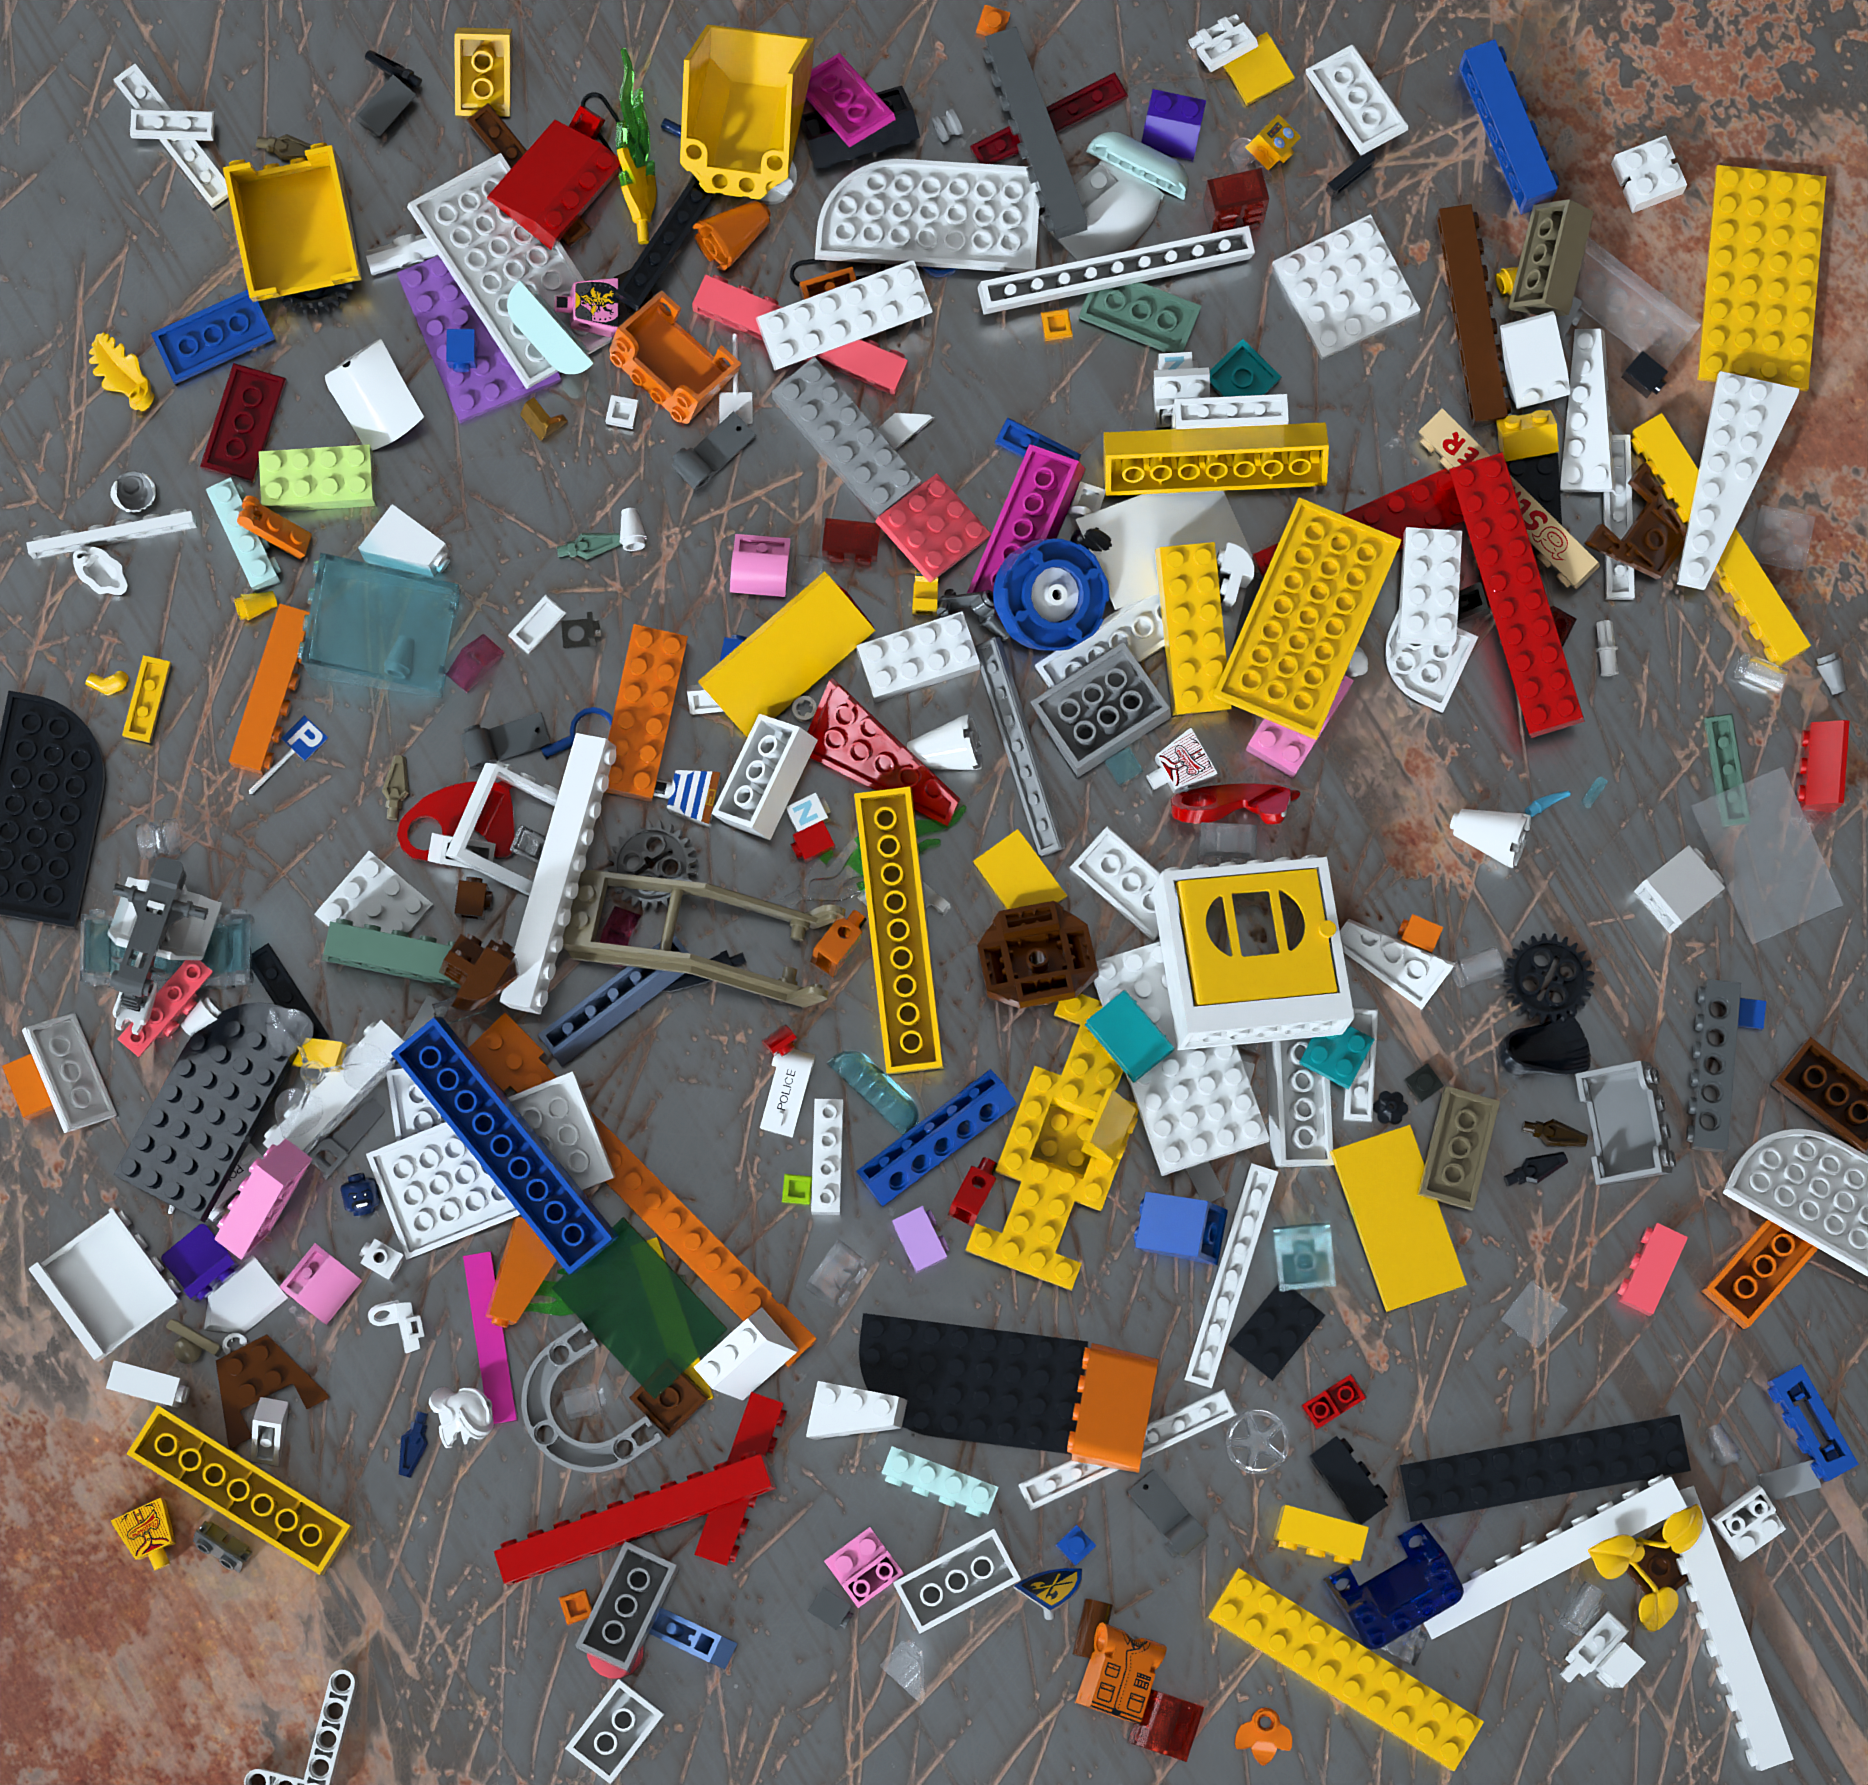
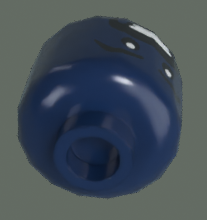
M364 1173L348 1176V1182H345L340 1187L344 1208L348 1212H353V1216H361L376 1211L375 1207L380 1203V1196L374 1178L365 1177Z

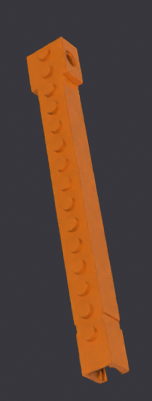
M506 1013L501 1015L468 1048L506 1095L512 1089L516 1093H520L557 1078L542 1062L547 1056L545 1052ZM590 1110L616 1176L605 1181V1183L742 1322L761 1307L767 1312L799 1349L797 1353L784 1363L790 1369L796 1363L795 1360L808 1347L811 1348L817 1342V1338L782 1303L779 1304L773 1298V1294Z

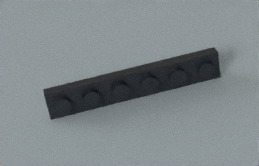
M695 176L692 177L614 294V297L636 311L715 195V193L705 192Z

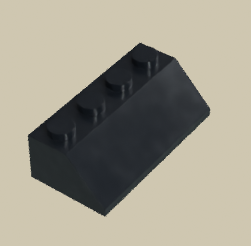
M897 86L876 93L894 113L896 120L851 147H848L818 111L803 114L800 126L815 169L820 167L828 168L837 162L855 160L861 155L871 152H882L888 147L908 144L914 139L920 138L914 109L903 86Z

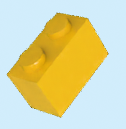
M1537 410L1530 414L1510 415L1496 420L1498 447L1500 452H1503L1506 461L1559 452L1557 423L1551 410Z

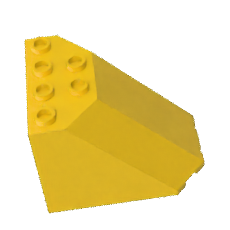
M706 25L684 59L680 164L687 172L691 171L699 180V185L705 192H717L737 197L746 196L751 199L760 200L777 184L788 178L813 66L814 38Z

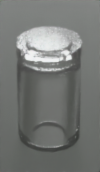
M1744 652L1735 668L1734 678H1742L1744 682L1779 695L1789 669L1757 656H1750L1749 653Z
M1494 946L1460 958L1458 962L1456 960L1452 961L1455 965L1451 969V974L1455 984L1460 989L1465 987V984H1474L1502 974L1505 970L1498 949Z
M1584 1581L1565 1611L1564 1618L1561 1617L1559 1623L1572 1634L1583 1638L1586 1634L1585 1630L1592 1624L1607 1600L1608 1595Z

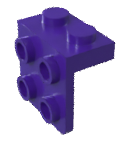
M199 1224L161 1256V1261L184 1288L183 1291L193 1301L197 1299L201 1301L213 1292L212 1287L219 1281L223 1283L236 1273L234 1269L239 1266L226 1248L215 1240L216 1236L205 1224Z

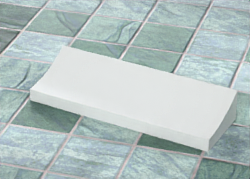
M1311 1038L1265 1042L1271 1168L1334 1165L1330 1151L1333 1150L1330 1080L1299 1063Z

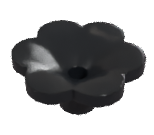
M1383 1091L1379 1094V1100L1373 1103V1111L1378 1114L1377 1119L1380 1123L1386 1124L1390 1122L1396 1125L1402 1121V1116L1408 1112V1105L1403 1102V1095L1400 1092H1393L1391 1094L1388 1091ZM1390 1104L1394 1106L1393 1109L1389 1108Z

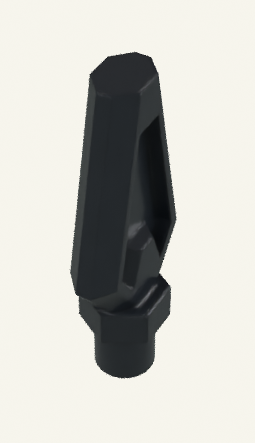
M372 50L367 51L365 54V59L388 75L396 76L405 85L410 84L415 88L421 85L422 79L414 75V71L405 69L403 65Z
M1564 1152L1529 1157L1525 1159L1521 1167L1513 1169L1514 1172L1505 1175L1504 1180L1507 1186L1515 1183L1522 1184L1526 1181L1537 1184L1567 1164L1568 1159Z

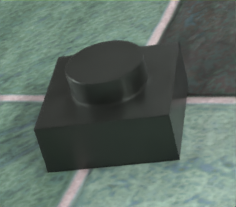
M1428 1063L1404 1079L1420 1103L1444 1087Z

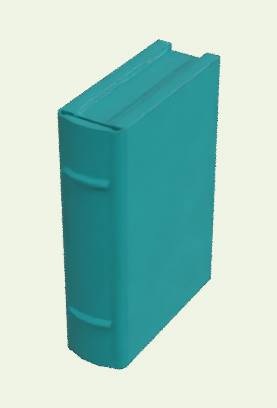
M1126 990L1122 991L1086 1020L1085 1026L1133 1083L1170 1055L1175 1049L1166 1038V1035L1158 1029L1137 1004V1001Z

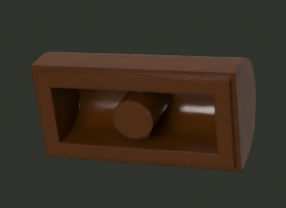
M1085 1598L1072 1655L1091 1659L1092 1653L1095 1651V1631L1102 1622L1109 1625L1112 1604Z

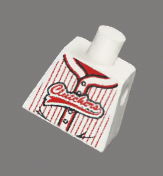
M1190 728L1156 755L1155 762L1159 769L1146 775L1154 790L1168 783L1173 793H1177L1212 781L1217 777L1218 773L1192 728Z

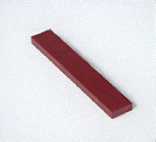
M1114 72L1047 106L1046 109L1055 133L1058 134L1127 99L1128 94ZM1010 126L971 145L970 150L978 164L998 165L1019 154L1017 144L1021 142L1018 134L1013 136Z

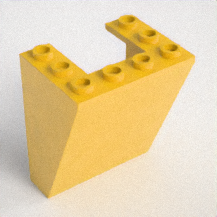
M327 143L313 144L310 146V150H305V156L308 161H306V158H296L290 160L289 165L279 166V163L267 164L260 171H256L250 162L246 163L244 159L231 161L229 166L223 167L249 298L253 302L362 280L342 163L332 145L327 146Z

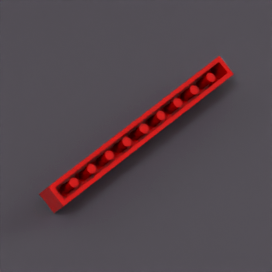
M756 1451L740 1456L741 1461L730 1464V1461H726L713 1466L714 1471L706 1474L703 1471L692 1473L687 1476V1481L679 1484L676 1481L665 1483L660 1486V1491L650 1494L649 1490L635 1494L633 1496L634 1500L623 1503V1500L610 1503L607 1505L608 1510L597 1513L596 1510L588 1511L581 1514V1519L572 1523H570V1520L558 1522L553 1525V1530L545 1533L543 1529L533 1531L527 1534L528 1539L517 1542L516 1539L503 1542L500 1544L501 1549L494 1551L503 1582L511 1586L621 1546L625 1541L629 1543L777 1489L766 1456L762 1454L757 1455Z

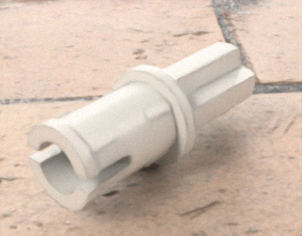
M1602 620L1596 624L1599 647L1596 648V652H1599L1601 676L1618 675L1616 658L1618 646H1615L1613 622L1611 620Z

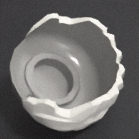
M126 471L121 474L111 487V498L114 504L126 512L135 513L140 512L142 509L146 510L147 507L152 505L156 497V487L152 477L137 471Z

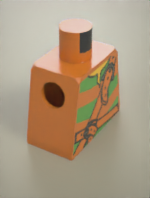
M853 910L847 919L836 920L814 947L810 962L833 978L860 942L863 933L860 928L867 919L860 912Z

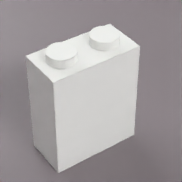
M118 1361L113 1362L106 1386L107 1389L179 1409L182 1403L186 1404L190 1393V1387H187L188 1381Z

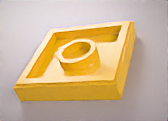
M1268 32L1256 37L1258 47L1223 66L1246 106L1295 79Z

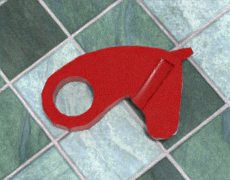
M471 781L444 787L423 797L399 822L397 837L401 849L413 860L431 862L427 861L429 850L417 849L409 841L410 827L419 819L431 818L440 824L442 835L454 836L477 782ZM504 781L494 782L474 827L488 842L496 844L494 857L496 858L511 856L516 847L514 808L510 789L513 786Z
M1238 783L1205 786L1176 794L1171 799V813L1173 818L1181 822L1198 824L1220 820L1232 812L1246 807L1248 811L1260 815L1265 824H1279L1283 822L1291 801L1297 799L1301 792L1272 784Z

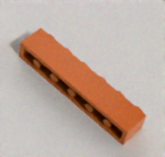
M279 604L231 751L229 763L232 766L261 775L265 774L266 769L271 768L274 760V753L271 752L274 743H279L283 732V727L280 724L283 716L287 717L291 708V701L288 699L291 690H296L299 683L300 674H297L300 663L304 664L307 659L308 648L305 647L308 638H313L316 631L317 622H314L315 618L311 612Z

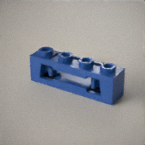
M1802 1364L1767 1382L1770 1387L1767 1389L1770 1398L1775 1404H1780L1784 1411L1781 1415L1789 1429L1793 1428L1798 1436L1796 1439L1798 1447L1803 1454L1808 1453L1810 1459L1814 1460L1810 1467L1818 1479L1822 1478L1824 1482L1830 1481L1859 1465ZM1806 1397V1400H1804L1806 1407L1826 1442L1830 1440L1831 1445L1819 1449L1821 1444L1799 1406H1794L1793 1402Z

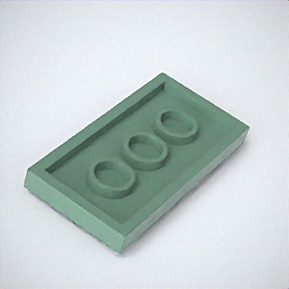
M1138 282L1088 293L1079 314V319L1163 352L1180 353L1185 350L1202 306Z

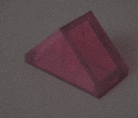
M482 634L462 648L446 675L463 691L468 693L504 654V651L485 634Z
M614 906L603 928L600 943L630 946L641 915Z

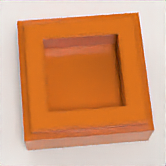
M587 1589L559 1597L567 1625L589 1618L593 1608Z

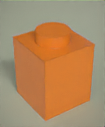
M1412 914L1409 921L1403 919L1397 934L1402 936L1401 941L1432 954L1443 927Z

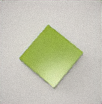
M784 1174L782 1203L810 1205L812 1176Z

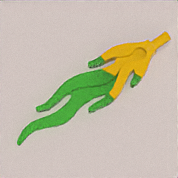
M622 48L620 51L624 63V77L619 99L624 120L616 123V147L623 172L619 173V179L633 222L637 224L638 243L648 244V223L651 222V215L657 198L654 160L647 162L650 149V131L642 100L643 89L638 88L634 90L633 94V66L626 48Z

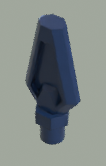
M417 1411L414 1422L411 1421V1429L401 1436L398 1475L410 1478L428 1445L425 1435L427 1413Z

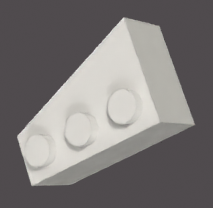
M818 1381L806 1437L819 1440L858 1433L902 1428L907 1400L897 1396Z

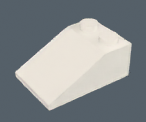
M1554 311L1501 325L1507 390L1516 408L1520 409L1570 395L1568 371Z

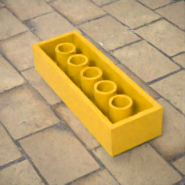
M1215 542L1159 547L1155 549L1172 716L1232 709L1231 704L1213 697L1227 665Z

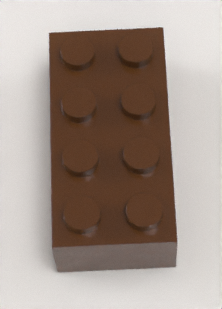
M1809 1037L1802 1043L1771 1085L1843 1142L1864 1153L1868 1149V1081L1812 1037Z

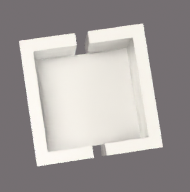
M1666 135L1616 154L1611 163L1620 186L1625 185L1623 194L1632 213L1682 195L1687 186L1679 164H1673L1676 157Z

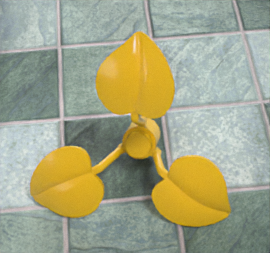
M1698 1504L1675 1512L1667 1519L1662 1532L1666 1542L1647 1540L1641 1536L1636 1540L1632 1536L1623 1534L1608 1538L1588 1549V1553L1592 1557L1598 1572L1604 1578L1615 1579L1621 1576L1630 1564L1649 1584L1653 1593L1647 1594L1641 1599L1639 1617L1643 1626L1651 1632L1661 1629L1673 1617L1677 1610L1679 1599L1677 1592L1671 1587L1665 1586L1658 1591L1656 1584L1639 1566L1637 1562L1641 1561L1645 1555L1643 1545L1669 1548L1671 1546L1672 1550L1677 1554L1689 1550L1697 1542L1703 1525L1702 1511Z

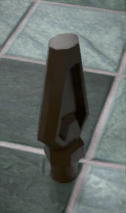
M1555 1119L1545 1123L1540 1121L1535 1123L1524 1121L1522 1126V1132L1530 1133L1536 1138H1541L1547 1146L1586 1147L1588 1140L1587 1134Z

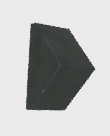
M1483 581L1459 591L1457 624L1489 614L1491 607Z

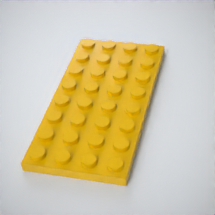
M1723 165L1716 166L1697 380L1716 382L1718 373L1722 371L1798 388L1799 391H1807L1809 389L1826 176Z
M1299 497L1213 697L1317 740L1402 540Z

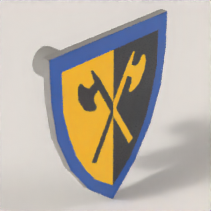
M1063 1568L1037 1573L1015 1584L1013 1588L1041 1606L1044 1618L1052 1620L1055 1618V1610L1068 1602L1078 1591L1082 1582V1569Z

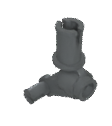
M947 589L944 595L939 598V608L936 613L937 615L940 614V618L948 616V613L952 610L971 607L972 611L979 615L980 625L982 627L986 626L996 637H1000L1002 642L1010 636L997 615L992 591L986 590L956 595V592L953 593V589Z

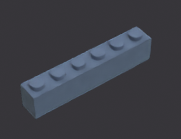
M674 935L671 951L689 953ZM661 942L651 949L659 950ZM628 966L540 1032L538 1036L562 1067L685 973Z

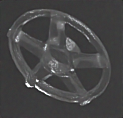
M1252 1410L1239 1415L1231 1423L1226 1434L1225 1445L1228 1456L1239 1469L1250 1474H1264L1276 1469L1286 1458L1289 1450V1435L1285 1425L1277 1416L1263 1410ZM1252 1415L1266 1416L1276 1423L1260 1431ZM1244 1419L1248 1435L1231 1439L1235 1426ZM1279 1430H1282L1284 1435L1283 1453H1280L1269 1443L1270 1439ZM1231 1447L1247 1448L1249 1450L1246 1466L1236 1459ZM1261 1453L1277 1460L1267 1468L1254 1469Z

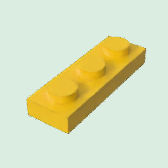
M143 655L122 734L123 737L151 743L172 664L170 661Z

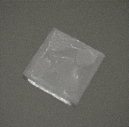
M1761 505L1751 553L1757 562L1803 572L1806 567L1816 517Z

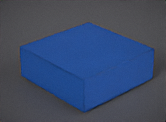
M1740 998L1738 1027L1763 1030L1766 1001Z

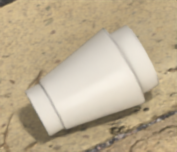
M626 508L621 511L620 544L623 545V549L626 551L641 550L645 547L647 536L638 510L636 508Z
M210 996L205 999L201 998L181 1023V1027L192 1037L194 1033L216 1021V1017L223 1010Z

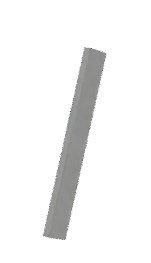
M994 637L974 647L1039 857H1044L1066 848L1001 638Z

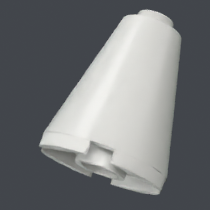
M970 714L963 715L907 742V749L928 769L977 770L983 766L982 754L977 755L978 746H981L975 722L973 718H970Z
M1461 809L1459 813H1454L1450 829H1454V836L1507 867L1514 868V865L1517 866L1527 841L1525 834L1526 831L1530 830L1531 815Z

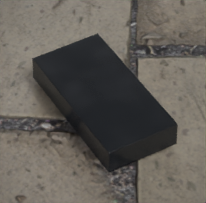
M1371 151L1365 153L1330 181L1326 188L1327 194L1331 198H1335L1374 167L1375 155Z

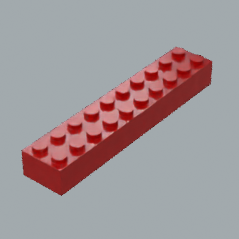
M1503 452L1450 468L1451 478L1530 737L1533 738L1585 722Z

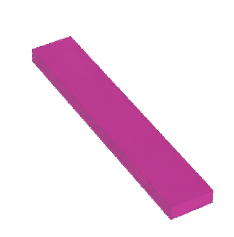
M490 1251L463 1256L484 1395L492 1402L494 1424L516 1421L518 1416L504 1327L491 1324L492 1319L485 1317L496 1281L493 1254Z

